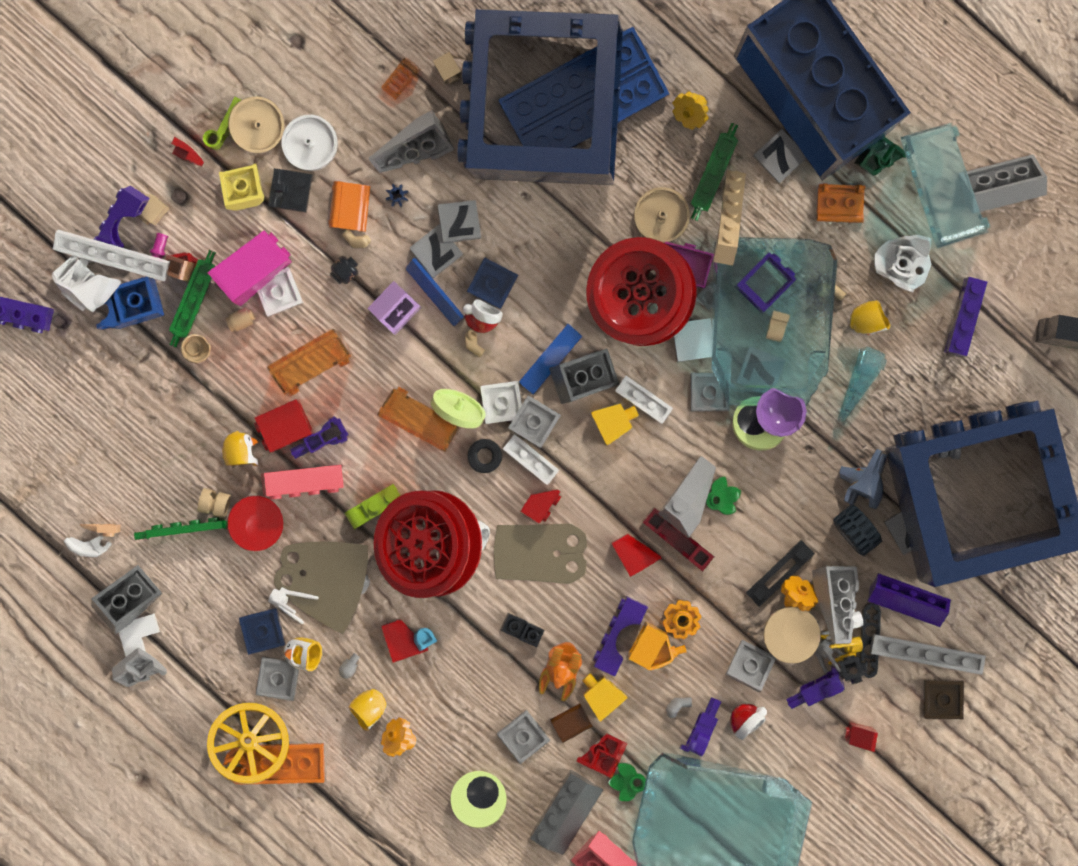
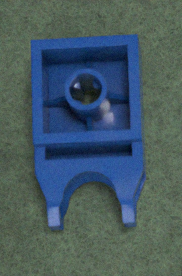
M146 276L120 284L104 303L109 308L108 316L96 324V327L99 330L108 328L122 329L165 316L155 279Z

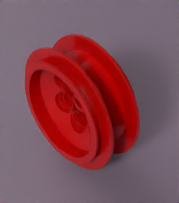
M634 237L613 244L598 257L588 276L586 297L594 321L610 337L635 346H652L673 338L685 327L695 308L697 287L691 267L679 252L659 240ZM654 270L656 277L653 280H649L648 273ZM632 272H636L637 279L630 282L629 275ZM665 286L666 294L659 296V288ZM627 289L628 297L622 299L620 294L623 290ZM641 290H645L647 295L644 296L639 293ZM652 304H657V312L651 314L650 306ZM634 305L639 307V312L636 315L631 314V308Z
M437 490L405 493L394 499L384 509L377 522L374 533L376 563L385 580L395 590L406 596L430 598L452 594L467 584L479 565L482 554L480 526L468 505L453 494ZM438 531H439V533H440V538H439V539H438V537H437ZM437 551L439 552V559L436 556Z

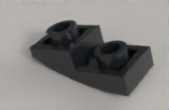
M509 612L500 628L502 632L534 647L538 646L545 631Z

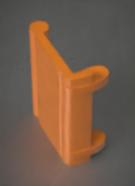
M334 181L332 185L330 220H328L329 228L366 232L370 186Z
M819 184L817 221L863 223L864 190L866 186L859 184Z

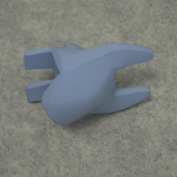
M877 449L867 467L850 468L841 466L840 478L851 484L844 499L849 505H855L860 495L869 499V508H878L884 490L881 476L887 459V455L883 454L881 450Z

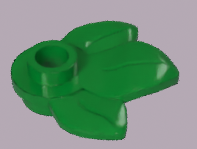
M720 477L712 483L706 505L709 509L719 510L724 515L733 514L736 512L733 503L740 498L741 490L733 486L728 487L726 477ZM714 497L718 499L717 504L713 502Z
M619 763V774L614 775L608 781V784L613 789L620 791L619 800L625 802L634 799L635 795L642 792L647 785L646 778L642 774L637 773L635 767L628 763ZM639 779L641 781L640 785L638 786L633 784L634 780Z

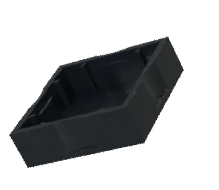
M1056 315L1051 318L1039 319L1035 342L1078 349V318Z

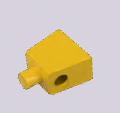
M621 404L591 412L606 446L632 429L629 421L639 416L635 406L624 410Z
M589 673L582 679L588 687L583 693L584 697L600 722L628 698L625 692L605 676H602L597 681Z

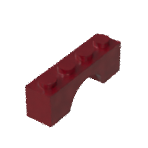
M653 507L642 522L703 572L715 556L693 538H688L658 514L660 511Z

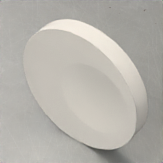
M303 115L297 117L287 125L283 132L282 149L284 155L292 165L301 170H320L326 167L336 155L338 148L336 132L329 122L319 116Z

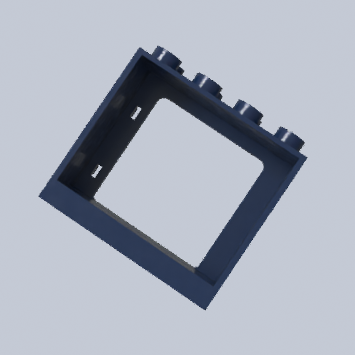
M831 0L781 1L746 27L733 56L822 181L883 139L911 113Z
M476 9L475 21H466L465 44L470 45L473 61L464 60L462 68L463 84L468 85V90L471 94L470 100H461L460 122L461 124H466L468 139H459L458 162L463 163L464 168L476 179L614 186L623 29L619 15ZM492 36L596 39L598 41L592 143L589 149L488 145L484 143L489 40Z
M1039 400L1025 401L1005 406L1007 417L1002 418L1000 410L986 411L968 416L970 426L967 427L963 426L962 420H951L931 425L932 436L925 437L924 430H911L893 435L895 445L885 447L919 582L938 587L1078 551V500L1054 408L1041 409ZM1024 431H1032L1038 447L1058 527L952 554L928 463L930 456Z

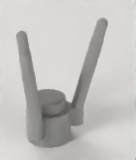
M827 639L819 643L814 654L817 656L825 674L828 672L823 658L826 659L827 657L838 672H842V669L831 654L834 653L833 650L840 656L845 654L839 648H829V645H832L833 642H828Z

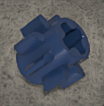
M392 184L393 189L386 190L390 196L386 198V201L392 200V207L399 204L402 208V203L409 201L405 198L409 191H402V184L399 188ZM400 192L402 197L395 200L393 194Z

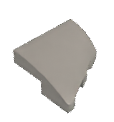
M140 648L134 650L112 668L113 680L126 687L150 680V676L156 673L161 675L167 673L166 668L159 661Z

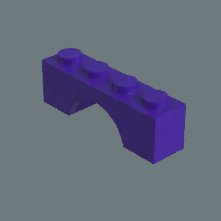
M132 186L121 188L116 195L117 201L109 208L107 212L109 216L101 223L99 227L100 233L93 240L124 248V244L121 242L118 234V226L123 217L134 218L141 215L150 199Z
M973 277L964 278L959 295L960 302L957 317L948 335L944 349L945 353L959 357H966L968 355L987 281Z
M629 596L620 600L617 607L620 611L617 617H612L609 623L611 627L609 634H604L601 640L603 646L600 651H596L592 659L595 662L594 667L614 677L623 661V657L616 648L617 636L626 626L640 625L648 609L647 605Z

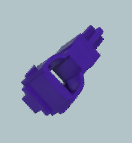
M335 416L328 419L329 421L323 425L321 431L309 435L303 439V443L291 448L290 451L294 458L297 459L308 452L314 453L328 444H343L348 441L349 434L341 419ZM331 423H334L339 428L342 439L339 440L336 436L326 442L322 433L332 428Z
M832 666L831 670L825 675L800 686V693L786 700L791 709L803 703L811 706L825 698L843 692L845 685L838 670Z
M710 698L705 712L699 713L686 744H681L679 749L693 752L699 756L704 755L718 721L715 716L721 701Z

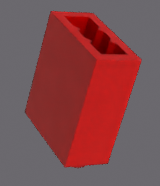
M299 399L290 401L255 417L256 422L254 426L258 433L261 432L264 438L262 444L265 450H269L270 453L287 447L314 433Z

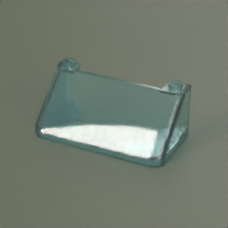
M947 123L901 137V143L935 245L938 249L989 233L988 228H990L988 218L983 217L980 213L957 143V137L960 136L957 125L953 126V123Z

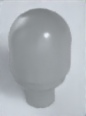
M353 653L350 659L344 660L339 668V674L342 678L348 679L353 676L357 670L358 665L356 663L360 658L359 655Z

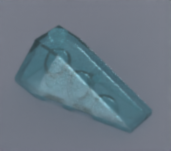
M867 346L860 348L837 421L844 422L878 376L880 370H884L887 359H884V353Z

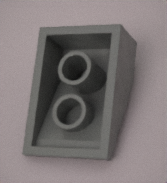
M607 348L549 368L561 404L572 402L619 385Z
M137 565L91 598V607L116 635L143 613L162 595V592Z

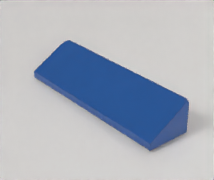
M413 258L407 265L406 271L453 326H456L464 319V315L418 260Z
M567 324L521 378L519 383L534 395L550 376L549 368L559 365L582 338V335L571 325Z

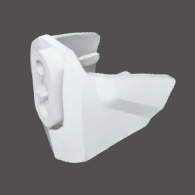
M913 235L887 241L874 255L876 273L893 281L896 286L914 292L916 288L925 283L932 265L929 257L931 238ZM899 261H902L905 267H901ZM916 268L921 269L922 272L920 275L916 274Z
M72 255L52 273V278L62 291L61 294L82 311L87 309L94 312L96 308L102 306L111 297L121 282L118 279L95 275L87 268L89 260Z

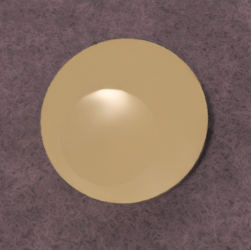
M247 97L239 101L229 114V134L235 144L245 151L253 153L269 151L279 143L283 136L285 126L283 115L278 106L267 98Z
M666 187L647 191L637 202L634 212L635 225L643 237L656 239L663 243L678 239L685 232L690 220V210L685 198L679 192Z
M784 607L775 611L768 618L763 632L764 642L768 651L778 660L785 663H799L810 658L817 650L820 642V628L816 619L806 610L801 611L798 607Z

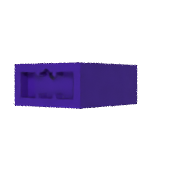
M770 252L734 286L761 314L797 280L794 277L795 273L789 267L785 268L780 263L781 259L775 253L771 254ZM767 261L786 282L765 303L746 282Z

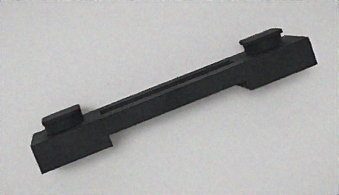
M800 540L746 594L760 607L781 587L785 580L794 575L814 555V552ZM792 558L796 564L768 589L764 584Z

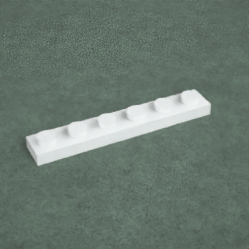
M57 230L55 233L53 250L157 280L165 281L167 279L170 261Z

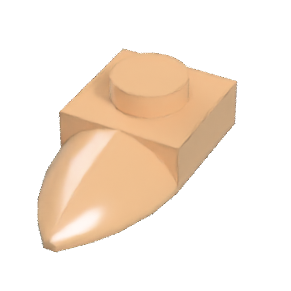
M80 524L81 527L97 533H103V536L113 537L114 533H119L121 528L119 524Z

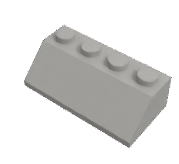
M1034 154L959 173L965 202L972 214L1047 195V176Z

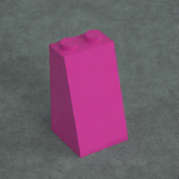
M264 230L211 269L208 274L228 298L241 307L259 289H262L275 275L292 263V260L289 258L291 254L284 246L282 248L279 247L277 244L279 240L272 232L268 234Z

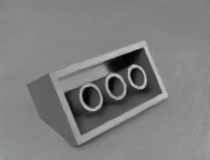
M570 770L533 829L530 839L548 850L563 855L603 789L575 771Z

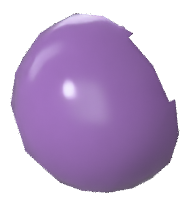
M775 388L768 390L761 396L756 409L758 422L764 431L778 437L792 435L799 430L805 422L807 413L803 399L789 396Z

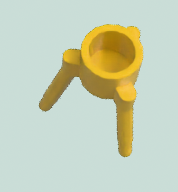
M820 635V639H826L829 635ZM852 637L850 644L829 645V648L844 647L845 652H848L835 658V661L839 662L845 657L856 656V652H862L863 643L860 637Z

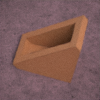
M166 255L165 260L170 261L167 275L189 281L195 263Z

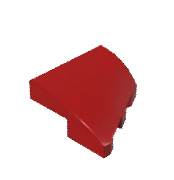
M174 137L171 143L175 146L172 154L193 165L202 167L204 162L198 153L188 144Z
M628 533L611 542L630 577L662 559L659 554Z
M401 619L381 626L393 663L429 650L427 647L419 651L414 642L415 633Z
M606 734L600 739V742L591 746L587 753L582 757L579 756L576 762L612 778L628 743Z

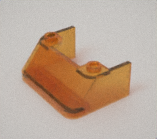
M332 329L273 362L266 368L284 395L291 397L300 392L299 388L302 384L334 366L344 367L350 363L349 359L352 360L355 357L341 332Z
M399 386L397 389L393 388L379 409L377 416L436 448L448 452L461 427L447 422L436 414L433 409L408 396L407 390Z

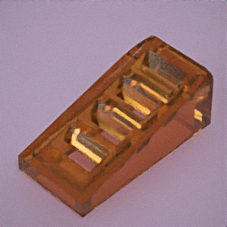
M405 57L381 88L397 100L421 69L409 58ZM407 65L413 72L410 73L404 66ZM399 72H403L408 78L405 79ZM395 77L403 83L402 86L394 80ZM389 84H393L399 90L397 92L394 91Z

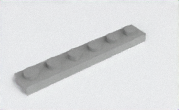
M876 634L872 636L869 653L980 675L983 674L986 656Z

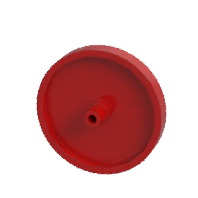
M249 496L239 500L228 514L227 530L231 539L240 548L248 551L268 549L278 541L283 531L284 522L279 507L272 500L263 496Z

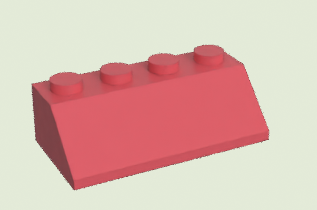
M600 831L594 834L571 859V862L576 866H639Z

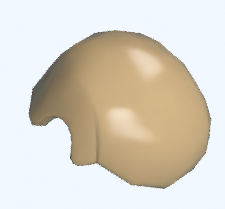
M192 334L181 342L180 351L188 362L200 363L209 357L211 345L205 337Z

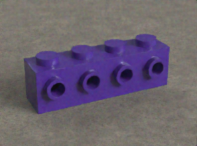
M0 297V324L5 325L6 322L13 323L12 327L20 329L28 326L32 327L31 331L43 333V330H50L54 309Z
M879 573L871 584L868 601L937 627H941L950 610L951 599Z

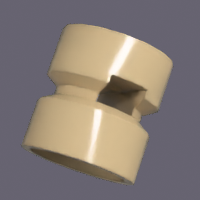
M204 488L199 498L197 511L205 514L212 512L213 516L224 519L230 506L231 495L222 492L216 494L215 490Z

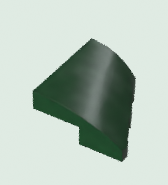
M884 137L861 153L854 164L875 176L884 168L894 165V162L901 158H906L909 154L897 144Z

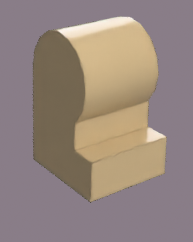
M773 311L767 327L766 339L781 343L790 315Z

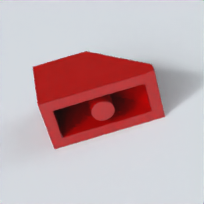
M849 722V726L845 727L844 731L846 742L849 745L875 752L878 732L873 727Z

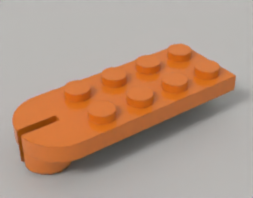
M324 743L289 744L287 757L280 769L270 778L254 784L324 783ZM282 744L260 745L275 757H279ZM239 747L231 749L227 753L223 765L231 763L240 749ZM256 750L253 751L257 774L266 771L274 764ZM245 752L238 762L242 766H236L232 773L241 776H251L248 755Z

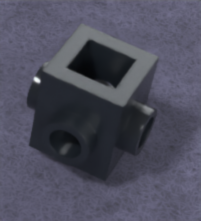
M854 655L843 658L844 661L840 662L842 672H839L841 679H845L847 683L851 682L852 685L863 682L862 678H865V672H868L865 661H861L859 657ZM856 667L857 673L851 674V668Z

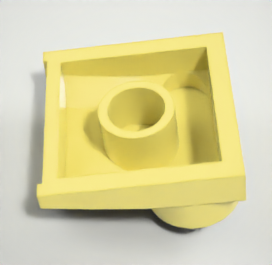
M257 164L219 172L226 209L237 211L258 206L264 201Z

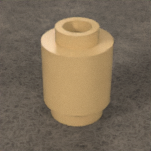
M244 307L229 314V317L225 319L231 332L235 330L238 332L253 325V320L256 318L252 309L248 310Z

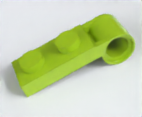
M234 97L217 131L208 130L204 133L203 142L210 149H220L226 137L229 136V114L241 99ZM214 135L217 136V142L209 144V138Z
M392 484L344 514L353 529H356L381 514L394 499L401 495L395 485Z

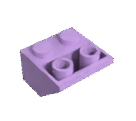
M393 281L367 309L396 335L422 307Z

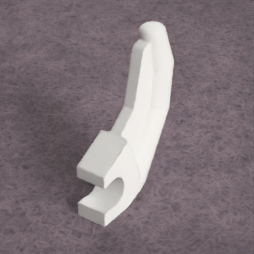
M98 536L87 542L73 537L64 540L65 545L70 551L83 557H98L112 545L109 541L105 546H102L101 540L103 536Z

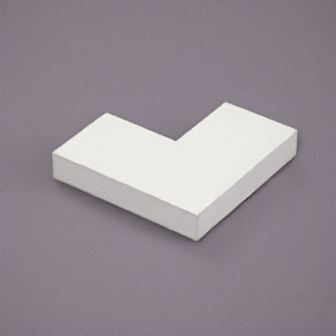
M155 613L135 619L119 632L126 657L137 648L145 651L142 637L160 632Z

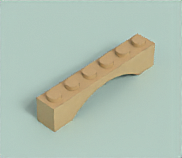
M730 170L726 172L722 188V208L713 262L733 266L738 248L746 173Z

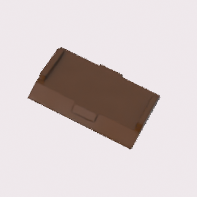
M580 703L550 719L562 743L593 727Z

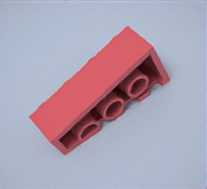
M341 465L261 473L263 496H270V500L281 499L283 494H289V497H299L301 492H308V495L320 494V490H327V493L339 492V488H344Z

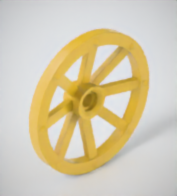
M242 703L226 709L213 722L207 738L208 755L214 768L224 778L239 784H254L270 778L283 765L289 748L288 731L283 720L272 709L257 703ZM245 711H255L264 714L253 730L249 732ZM239 713L243 733L237 732L223 724V722L230 716ZM269 718L275 722L280 730V733L256 737ZM218 729L238 739V741L214 747ZM246 739H251V743L246 744L244 741ZM282 739V748L278 758L258 745L261 742ZM239 747L240 749L228 768H224L217 759L216 753ZM254 750L274 763L269 769L260 774H257L253 755ZM245 752L248 755L251 776H241L232 773Z

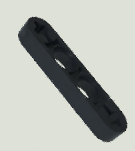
M867 603L862 610L863 626H861V640L863 650L860 652V660L863 661L864 657L868 659L874 658V661L870 660V666L873 668V671L871 670L869 674L865 672L866 678H872L878 671L879 655L865 654V647L870 645L872 641V636H868L865 630L867 626L872 625L876 629L875 634L880 635L881 609L877 604ZM871 606L877 611L872 615V620H876V623L866 622V619L870 620V614L867 613V610H870Z

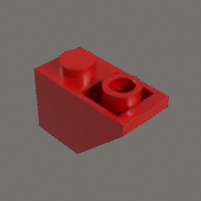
M555 489L531 494L522 507L521 512L539 524L541 521L546 522L551 514L548 510L552 504L556 506L562 497L559 495L561 491Z

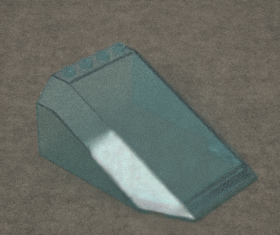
M739 237L733 266L714 262L711 369L717 378L728 405L757 406L761 396L772 388L780 390L789 396L803 399L805 406L811 400L810 398L818 389L822 378L828 373L837 271V258L831 245L812 239ZM770 252L771 254L775 253L781 259L780 263L785 268L789 267L795 273L794 277L797 280L761 314L734 286ZM766 261L749 278L746 284L766 303L786 280ZM773 311L790 315L781 343L766 339L767 327Z
M662 752L649 766L632 839L637 866H798L812 801L781 777Z

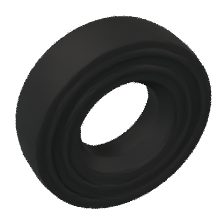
M490 439L477 440L468 450V462L475 471L490 473L496 470L501 463V449L497 443ZM484 448L489 449L492 453V460L487 464L481 463L477 458L478 452Z

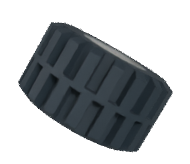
M852 504L833 519L834 525L841 535L862 556L867 555L883 542L880 533L858 507Z

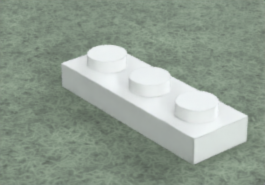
M628 376L624 377L615 392L661 424H663L673 409Z
M515 434L503 448L504 451L546 485L550 483L559 471V469Z

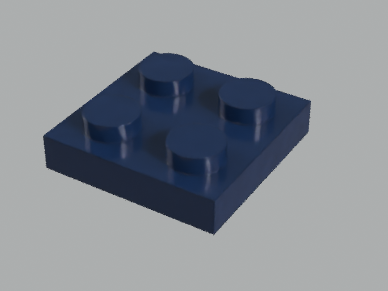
M484 257L467 292L502 309L519 275Z
M277 608L239 617L248 655L286 645Z

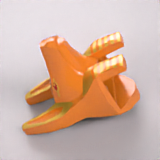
M564 642L558 644L549 651L547 665L542 670L539 679L540 694L545 693L550 681L553 682L557 689L564 686L561 696L562 701H566L573 692L576 685V676L582 665V654H579L572 643Z

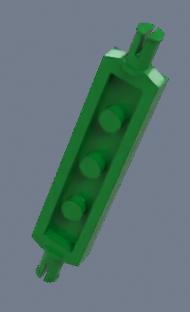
M731 123L727 133H720L690 203L695 208L690 217L693 220L696 215L694 221H698L701 212H708L738 143V139L734 136L738 128L737 124L734 126V123Z
M209 249L205 260L199 259L169 328V331L174 334L169 343L173 347L177 348L180 338L189 336L212 281L208 272L215 267L212 263L216 255L215 251L212 252Z
M214 517L208 518V522L201 523L199 519L189 521V525H182L181 522L170 523V527L163 528V524L152 525L150 530L134 532V539L148 540L151 537L222 528L227 530V521Z

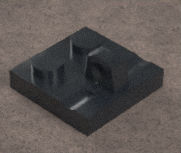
M274 168L268 206L307 213L313 175Z

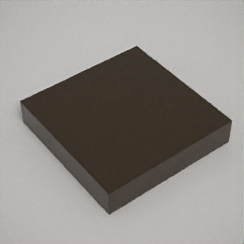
M924 680V719L964 720V681Z

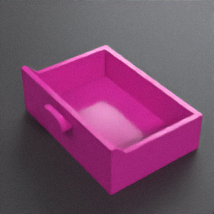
M665 241V244L679 252L688 262L695 277L696 287L704 289L714 254L695 249L696 245L685 243L684 246Z

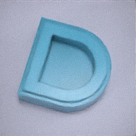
M421 628L414 634V642L419 651L437 642L434 634L428 628Z

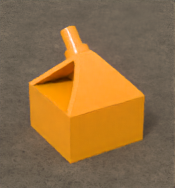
M645 621L627 655L629 660L648 670H654L671 663L674 658L678 657L677 655L687 651L685 645L676 648L675 646L671 647L667 633Z

